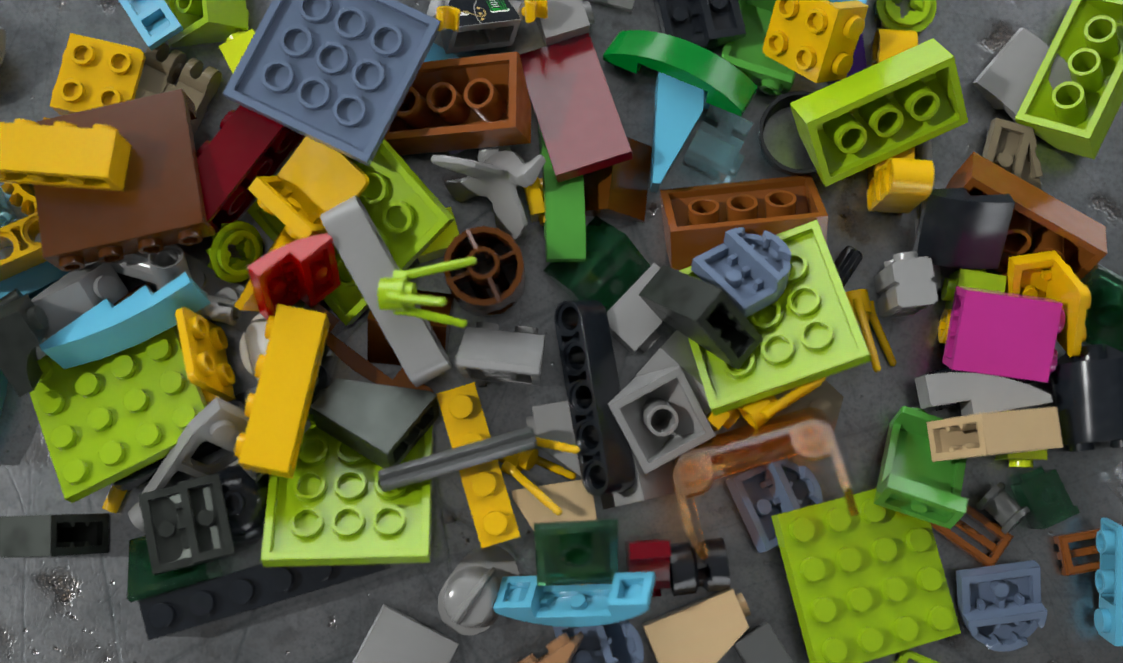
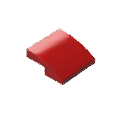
M327 233L313 235L286 244L247 266L259 312L267 320L270 315L275 316L278 304L292 306L301 299L312 308L341 285L333 238Z

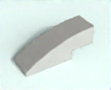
M948 372L923 375L915 378L921 409L959 403L962 416L1053 402L1052 395L1045 391L1000 376L981 373Z

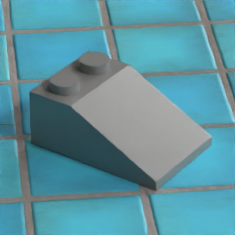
M476 322V328L466 327L455 366L464 378L540 386L545 335H538V329L534 327L515 326V331L510 332L499 330V324Z

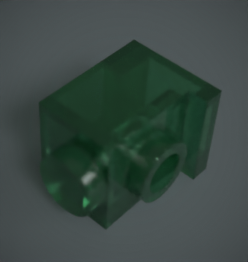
M1042 465L1036 466L1019 474L1022 481L1010 486L1019 505L1022 507L1027 506L1031 510L1026 516L1031 529H1047L1080 513L1077 505H1073L1056 469L1044 470ZM1044 489H1046L1051 499L1048 503L1042 498Z

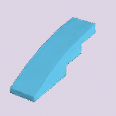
M184 272L155 293L145 285L116 306L106 298L42 342L39 346L45 354L62 368L68 369L121 352L177 325L176 309L186 307L196 313L211 302L205 292Z

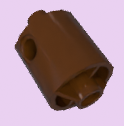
M487 226L467 229L455 237L445 251L444 262L469 257L477 259L475 265L444 272L451 294L460 307L467 310L473 316L491 317L503 314L515 306L524 293L526 276L521 249L514 239L498 228Z

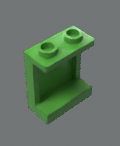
M738 0L746 35L743 38L724 44L720 57L744 73L755 85L759 86L760 91L774 96L781 95V93H789L795 80V71L767 57L763 53V44L776 0Z
M902 406L889 423L874 504L951 529L966 514L968 499L961 497L967 458L932 462L927 422L943 420V418L928 414L920 408Z

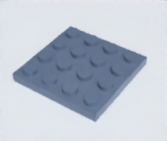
M272 0L222 94L227 99L370 166L439 33L440 21L397 0Z

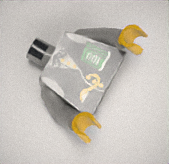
M430 0L426 14L440 21L438 31L441 34L445 53L449 54L512 46L521 21L532 23L537 17L548 18L547 0Z

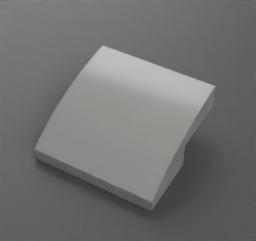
M1019 28L974 80L973 84L995 110L1004 109L1014 122L1017 123L1015 121L1017 112L1048 52L1049 46L1026 28ZM1058 54L1052 64L1049 82L1053 90L1063 82L1072 81L1068 63Z
M383 604L352 663H450L459 644L454 639L422 625L418 620Z

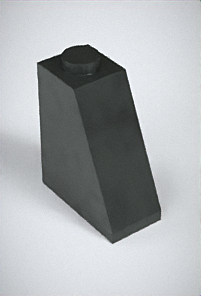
M666 265L659 269L638 294L661 320L737 370H739L763 340V337L723 289Z
M336 378L327 389L320 390L310 406L316 426L382 468L400 464L440 416L437 395L431 391Z
M109 513L0 516V558L108 553Z

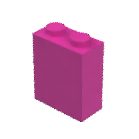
M956 286L942 363L952 370L1048 383L1050 372H1054L1058 360L1057 350L1054 349L1057 333L1062 332L1065 324V312L1062 310L1063 303L1050 298Z

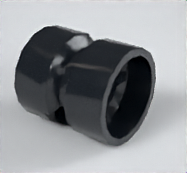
M722 537L700 540L697 547H693L689 542L670 544V585L673 596L695 594L698 587L702 586L707 592L730 589L729 563ZM697 563H704L705 567L698 570Z

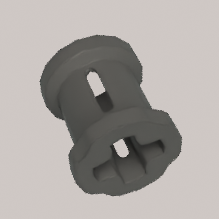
M1000 482L985 494L976 507L980 511L986 510L1002 526L1001 531L1007 535L1023 521L1031 510L1027 506H1020L1005 491L1006 486Z

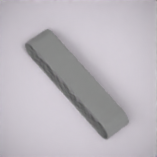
M355 195L321 214L320 218L327 233L333 238L336 249L414 386L419 387L452 368L451 362L428 320L408 315H394L393 311L379 309L377 291L380 279L382 277L393 278V271L400 269L361 200ZM419 304L415 305V308L421 309Z

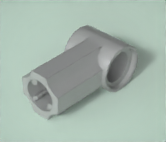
M177 244L164 246V249L158 253L143 254L137 252L124 255L123 260L111 263L117 273L154 283L158 290L184 272L192 279L184 250Z

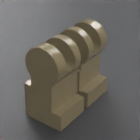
M166 43L161 44L152 51L148 47L145 52L146 60L135 99L183 89L195 104L197 119L191 120L194 137L207 112L206 107L219 89L222 72L212 66L207 67L203 71V62L196 58H191L186 63V54L178 49L170 53V46ZM179 78V81L176 84V86L173 85V83Z

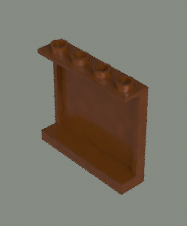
M183 89L36 121L39 125L53 126L54 122L62 121L74 124L79 128H93L95 124L109 125L116 128L131 144L123 191L34 185L42 253L45 260L62 271H78L83 269L85 264L97 261L105 263L118 262L124 259V255L131 253H158L164 249V246L177 243L181 245H194L202 242L204 237L215 235V229L206 219L191 120L197 119L195 104Z

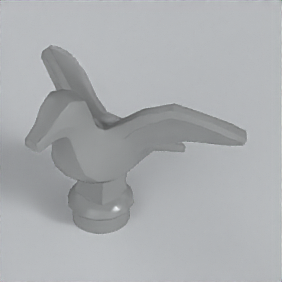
M508 145L479 148L478 161L446 155H432L431 162L435 165L468 175L464 178L445 181L447 190L457 201L462 203L474 196L488 197L493 204L496 228L510 235L514 241L523 234L528 221L518 196L517 186L519 184L526 188L536 181L541 168L546 162L542 155H538L525 163L524 159L516 152H512Z

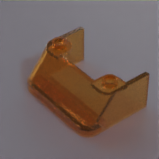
M806 407L773 417L758 430L754 429L751 425H746L723 432L675 458L673 482L686 535L701 560L709 557L694 497L707 492L715 479L795 455L811 461L832 456L851 516L859 514L829 418L824 411L815 407Z

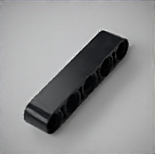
M597 300L563 301L556 308L554 322L575 444L580 448V452L577 455L582 482L587 492L594 496L624 492L629 490L634 484L635 467L631 447L608 406V403L621 389L607 312L604 305Z

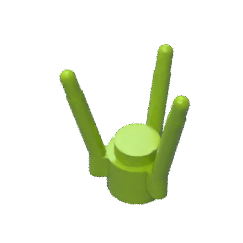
M469 257L411 270H394L393 278L382 277L379 281L377 291L379 309L393 311L394 315H408L446 325L466 327L467 322L463 319L415 308L416 304L444 306L446 300L440 297L417 295L416 284L409 282V279L475 265L477 259Z

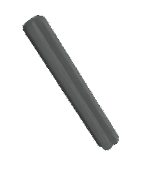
M532 427L508 432L381 469L378 472L380 485L384 491L404 487L537 447V440Z

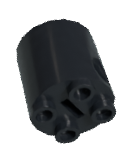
M1106 344L1081 346L1079 356L1069 357L1065 353L1057 360L1054 372H1050L1054 407H1057L1062 443L1068 444L1069 452L1095 450L1094 442L1109 441L1112 448L1123 447V352Z

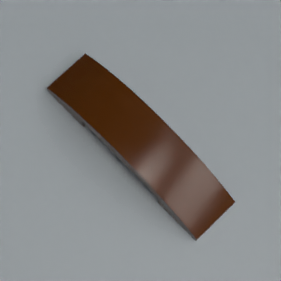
M304 302L306 310L327 314L330 327L326 344L340 360L355 372L375 384L425 390L436 394L425 384L415 387L403 367L392 380L337 338V335L345 326L342 321L318 303L310 308Z

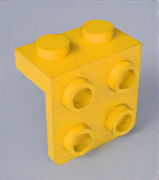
M776 0L763 44V53L815 83L842 80L847 77L853 65V55L859 36L865 27V17L869 6L858 0L833 3L828 0Z
M70 33L62 56V64L56 85L52 91L50 107L63 116L134 100L146 60L144 52L139 48Z
M305 137L277 176L256 177L248 190L258 198L257 203L265 212L275 215L286 225V232L295 240L327 233L320 215L355 195L359 198L369 185V177L348 156Z
M1055 250L1009 257L1005 292L1050 298L1063 303L1062 310L1065 312V324L1062 332L1057 333L1056 340L1069 357L1079 356L1082 342H1085L1087 335L1085 318L1086 311L1091 306L1089 288L1083 285L1074 274L1071 266L1066 264Z
M186 307L176 309L175 315L188 380L193 385L202 389L207 405L216 397L227 402L234 400L235 396L232 385L235 383V375L227 360L225 349L228 347V340L224 330Z

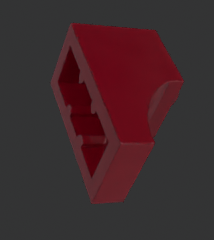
M670 540L625 541L627 572H654L656 579L652 597L662 596L661 589L670 588Z

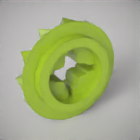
M903 0L876 1L875 14L879 15L882 27L895 30H911L917 33L925 30L930 25L937 8L936 0H909V7L914 9V11H909L904 18H901V8L895 4H901Z
M234 220L231 223H221L219 232L211 236L213 239L211 248L205 250L210 256V262L207 266L215 272L216 277L230 283L242 282L250 277L247 266L263 256L261 235L253 225L247 222ZM228 245H236L235 249L242 258L231 257Z

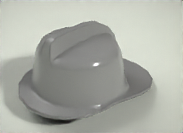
M497 546L478 547L471 550L460 561L444 583L438 596V611L442 621L450 630L460 635L474 636L485 632L497 620L500 614L495 613L493 606L503 576H519L516 561L506 550Z

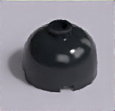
M240 465L228 466L216 472L215 474L219 473L233 543L252 542L263 537L270 474H264L256 482Z

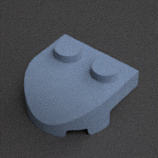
M739 227L725 232L724 243L693 258L691 270L702 281L723 289L743 315L748 317L774 303L783 294L791 269V252L781 238L765 230L762 235L745 233V228Z
M787 457L772 459L725 480L758 553L766 552L778 546L771 518L772 515L822 502L820 485L811 470L806 466H798L788 461Z
M1035 560L956 570L959 615L972 636L985 644L988 649L998 652L1020 649L1028 644L1027 638L1037 627L1041 629L1044 627L1047 619V609L1041 603V567Z
M628 620L588 627L553 626L556 638L565 632L569 638L580 631L584 635L570 663H643L644 650L642 640L635 627Z

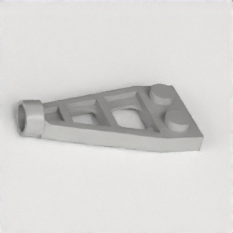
M218 397L212 400L188 423L178 438L177 444L170 450L142 493L172 487L167 485V483L178 470L199 478L213 475L228 466H238L239 457H235V445L239 433H246L249 417H245V410ZM204 441L211 442L229 451L226 455L209 465L191 458L198 446ZM138 501L128 511V516L133 525L145 533L140 502Z

